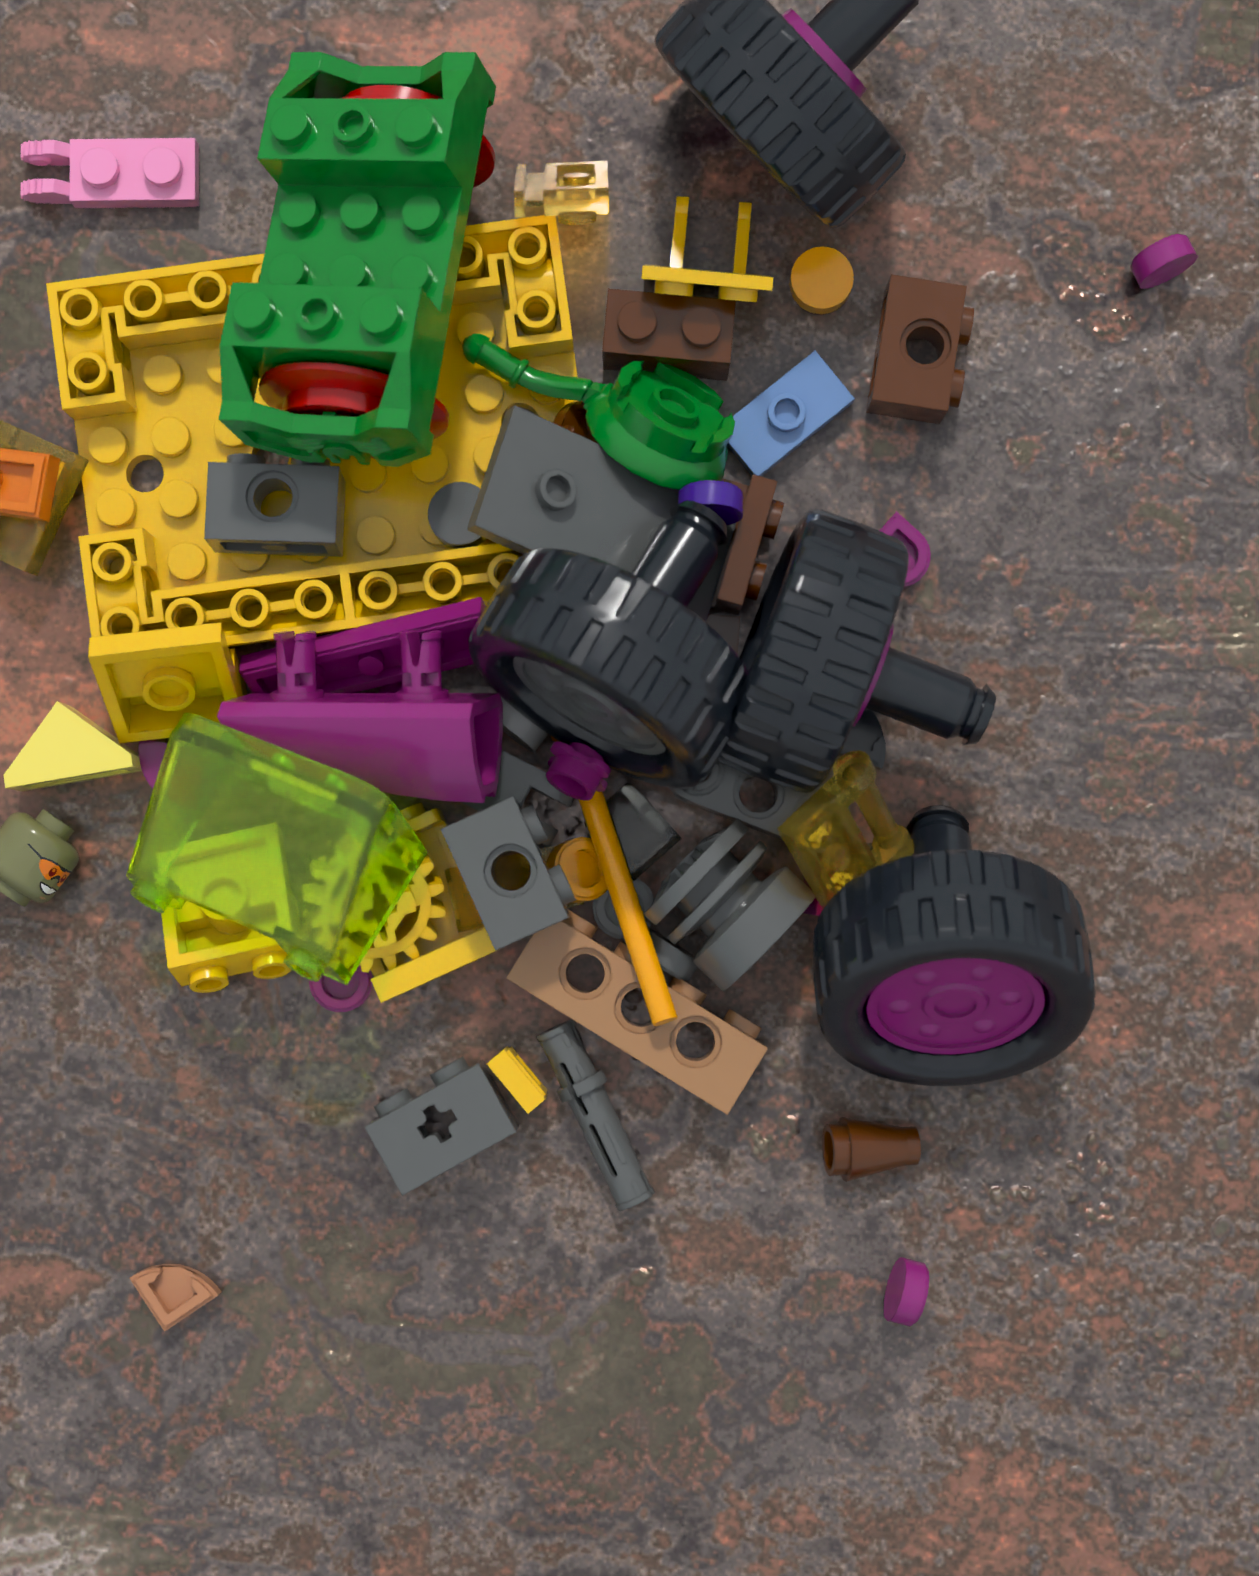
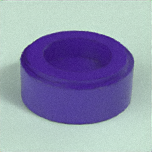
M703 480L689 483L678 492V504L685 500L701 503L717 513L726 525L734 524L743 518V492L734 484L724 481Z

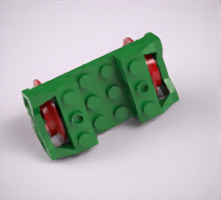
M323 52L291 53L288 71L269 98L257 157L278 184L259 283L232 282L220 341L222 403L218 420L245 445L304 462L322 463L328 457L333 463H341L342 459L349 460L350 456H354L357 458L358 463L362 465H370V459L374 458L381 466L399 467L431 455L433 439L441 436L447 430L449 425L448 410L435 397L473 188L484 183L493 173L495 166V152L490 142L483 135L487 108L494 103L496 85L476 52H444L423 66H360ZM259 378V394L269 406L258 404L254 401Z

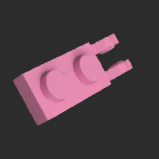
M195 138L70 139V144L57 140H28V142L21 144V160L25 163L37 166H70V182L58 179H28L21 182V199H24V201L36 204H72L75 208L199 206V144Z

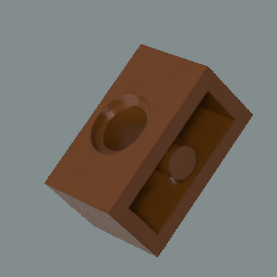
M891 274L884 290L866 413L940 424L947 414L949 407H959L964 386L965 370L955 368L958 345L968 346L974 319V308L964 306L967 286ZM913 339H925L935 347L938 359L930 364L918 363L908 355L906 343Z

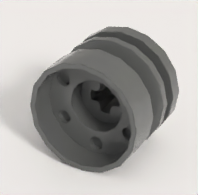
M738 818L730 826L705 837L661 882L652 906L644 913L656 926L677 906L686 916L671 931L667 938L675 944L699 928L707 938L697 951L692 962L723 992L768 951L817 896L787 866L778 869L766 879L760 881L752 872L768 848L761 841L739 861L729 850L749 829Z

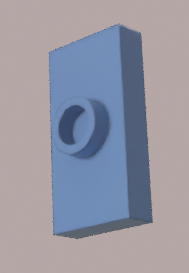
M813 351L733 416L735 420L734 432L727 446L751 476L754 474L762 477L853 404L855 398L820 355Z

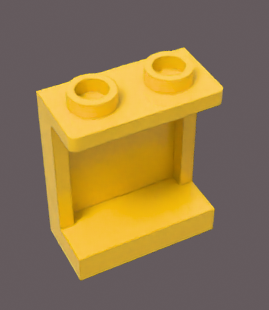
M422 803L412 805L387 817L391 827L387 829L391 846L395 848L405 837L412 839L415 846L412 859L425 853L429 854L435 867L427 876L439 875L441 877L445 891L433 896V898L442 901L446 910L445 917L429 918L430 923L435 928L437 937L434 941L421 937L415 941L420 955L418 958L412 959L404 951L395 954L396 968L390 971L384 964L383 958H374L371 967L374 978L370 980L381 1003L496 952L441 831L442 828L448 826L443 813L438 808L426 812ZM364 829L357 830L364 837L366 844H375L378 834L367 838ZM353 832L333 842L340 845L345 851L353 848ZM330 855L319 860V862L330 865L333 859ZM377 863L378 867L392 875L404 872L395 866ZM354 869L341 879L335 890L346 886L354 873ZM370 880L367 882L370 893L367 895L368 906L370 910H373L376 921H380L381 914L379 908L382 907L381 896L379 892L375 891L373 881ZM412 913L406 914L395 931L399 930L409 920ZM353 928L356 936L372 938L362 931Z

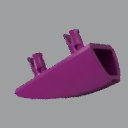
M419 630L399 632L403 690L396 693H324V690L317 689L316 631H306L296 635L294 631L275 632L273 637L276 645L278 690L271 693H250L223 701L217 714V718L224 729L258 750L302 770L345 784L389 794L438 801L484 803L485 796H496L503 738V703L500 694L449 693V690L442 689V631L440 630L422 633V643L420 642Z

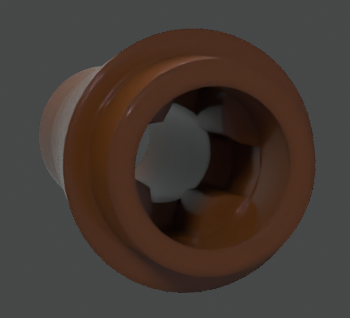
M841 1117L838 1124H826L823 1129L822 1154L825 1170L829 1176H841L845 1182L901 1166L918 1165L921 1157V1143L918 1130L915 1126L900 1127Z

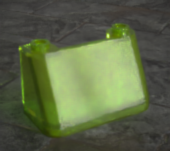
M189 712L183 714L170 734L126 877L134 885L130 894L137 901L156 912L164 913L168 906L174 909H182L185 902L189 901L273 938L288 953L283 960L284 963L302 977L319 982L322 975L347 985L428 851L392 800L371 784Z

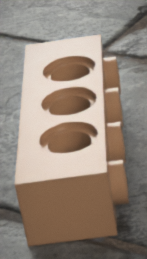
M569 909L567 910L570 918L532 935L506 979L726 1115L729 1114L768 1049L765 1044L756 1040L762 1028L730 1008L722 1019L701 1006L707 994L688 982L675 977L672 978L667 986L678 1018L659 1026H653L652 1021L646 1024H634L626 1019L621 1009L624 996L629 991L640 988L626 944L620 941L614 951L610 950L592 938L598 927ZM581 954L595 956L604 967L605 975L603 982L599 987L591 991H582L575 988L568 979L567 969L570 961ZM691 1022L703 1023L713 1033L711 1049L705 1055L697 1058L685 1056L676 1045L678 1032L683 1026Z

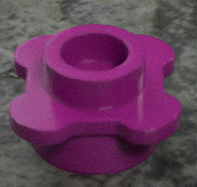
M554 742L550 751L554 756H551L548 761L549 769L546 773V778L554 788L578 800H590L596 791H605L608 783L604 778H608L611 769L604 763L602 756L597 751L576 742L569 745L563 742Z

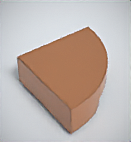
M179 1264L151 1266L129 1278L164 1332L222 1292L205 1274L191 1267Z

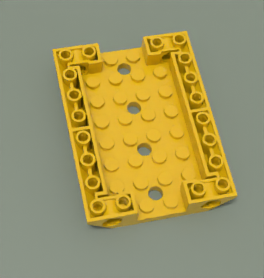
M555 213L466 226L435 397L448 410V428L444 434L433 439L431 455L399 467L381 466L374 458L370 459V465L358 463L357 458L354 456H350L349 460L342 459L341 463H333L330 460V466L340 467L346 481L343 557L215 553L204 539L208 462H227V456L230 454L245 453L256 455L259 451L258 448L245 445L218 420L222 403L220 341L232 282L259 283L265 253L46 283L62 410L75 422L89 535L78 536L91 637L221 622L228 647L275 641L273 637L275 632L294 631L295 635L306 631H316V635L339 632L477 597H482L485 605H487L516 560L523 556V554L489 539H486L478 546L458 549L450 548L443 544L431 529L428 520V508L435 493L447 484L467 482L481 488L505 413L514 405L528 409L535 415L553 423L558 412L566 404L576 401L557 399L533 392L520 385L516 388H511L508 381L476 362L474 365L465 358L462 344L466 337L475 333L489 337L490 342L521 360L527 359L530 362L529 366L536 370L560 376L578 377ZM259 378L254 401L255 403L269 406L259 394ZM289 457V460H288V463H287V464H291V458H290V457ZM144 460L160 462L164 471L161 484L150 492L135 490L131 481L133 469ZM286 491L270 493L261 504V513L271 517L282 515L291 506L292 494Z

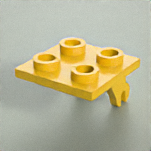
M677 196L670 266L645 264L642 268V279L655 280L654 293L693 296L694 284L719 286L718 299L757 302L758 290L772 291L774 277L746 274L752 203L739 202L733 271L721 272L683 268L689 197Z

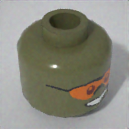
M42 809L36 818L23 812L12 813L0 827V892L23 907H26L30 900L44 903L52 899L79 862L77 849L68 842L74 830L45 809Z

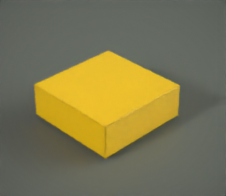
M506 1046L487 1063L488 1067L527 1114L546 1099L548 1089L512 1046L510 1048Z

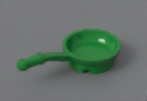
M475 333L464 339L462 349L465 358L473 365L476 362L508 381L511 388H516L520 385L533 392L557 399L584 402L583 408L587 410L585 418L591 435L610 457L633 474L659 486L680 490L685 485L696 481H722L728 455L726 446L733 435L735 420L732 413L728 417H723L720 414L719 409L724 401L712 388L695 376L674 366L659 362L654 372L642 371L644 361H632L621 368L614 383L602 384L587 378L560 376L536 370L529 366L530 362L527 359L521 360L490 342V338L482 334Z

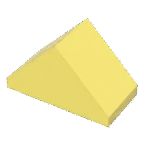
M57 701L3 777L5 788L27 791L140 772L142 769L137 752L124 743H119L116 737L74 707Z

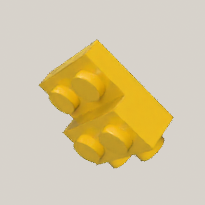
M221 622L89 637L88 658L119 743L227 731L217 718L221 702L247 695L244 679L239 673L240 665L235 648L229 649Z
M279 825L154 852L167 967L181 987L190 985L192 991L199 993L215 992L228 986V976L253 971L255 977L260 979L278 978L291 972L292 962L306 959L299 904L292 892L285 837Z

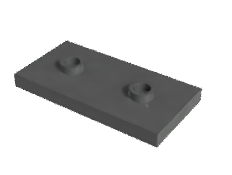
M514 405L505 413L467 530L523 555L540 548L570 550L606 561L631 573L660 524L672 518L670 509L678 504L679 490L659 486L633 474L610 457L599 444ZM736 523L726 525V544L718 545V557L688 606L690 610L705 622L707 621Z

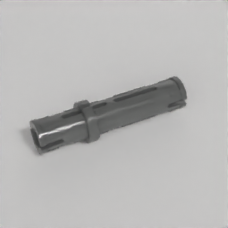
M570 1019L542 1032L536 1038L540 1042L561 1086L556 1090L561 1102L568 1101L589 1145L590 1151L615 1200V1206L618 1211H623L649 1199L655 1194V1191L651 1187L637 1159L629 1138L603 1086L608 1081L603 1069H595L575 1027V1021Z

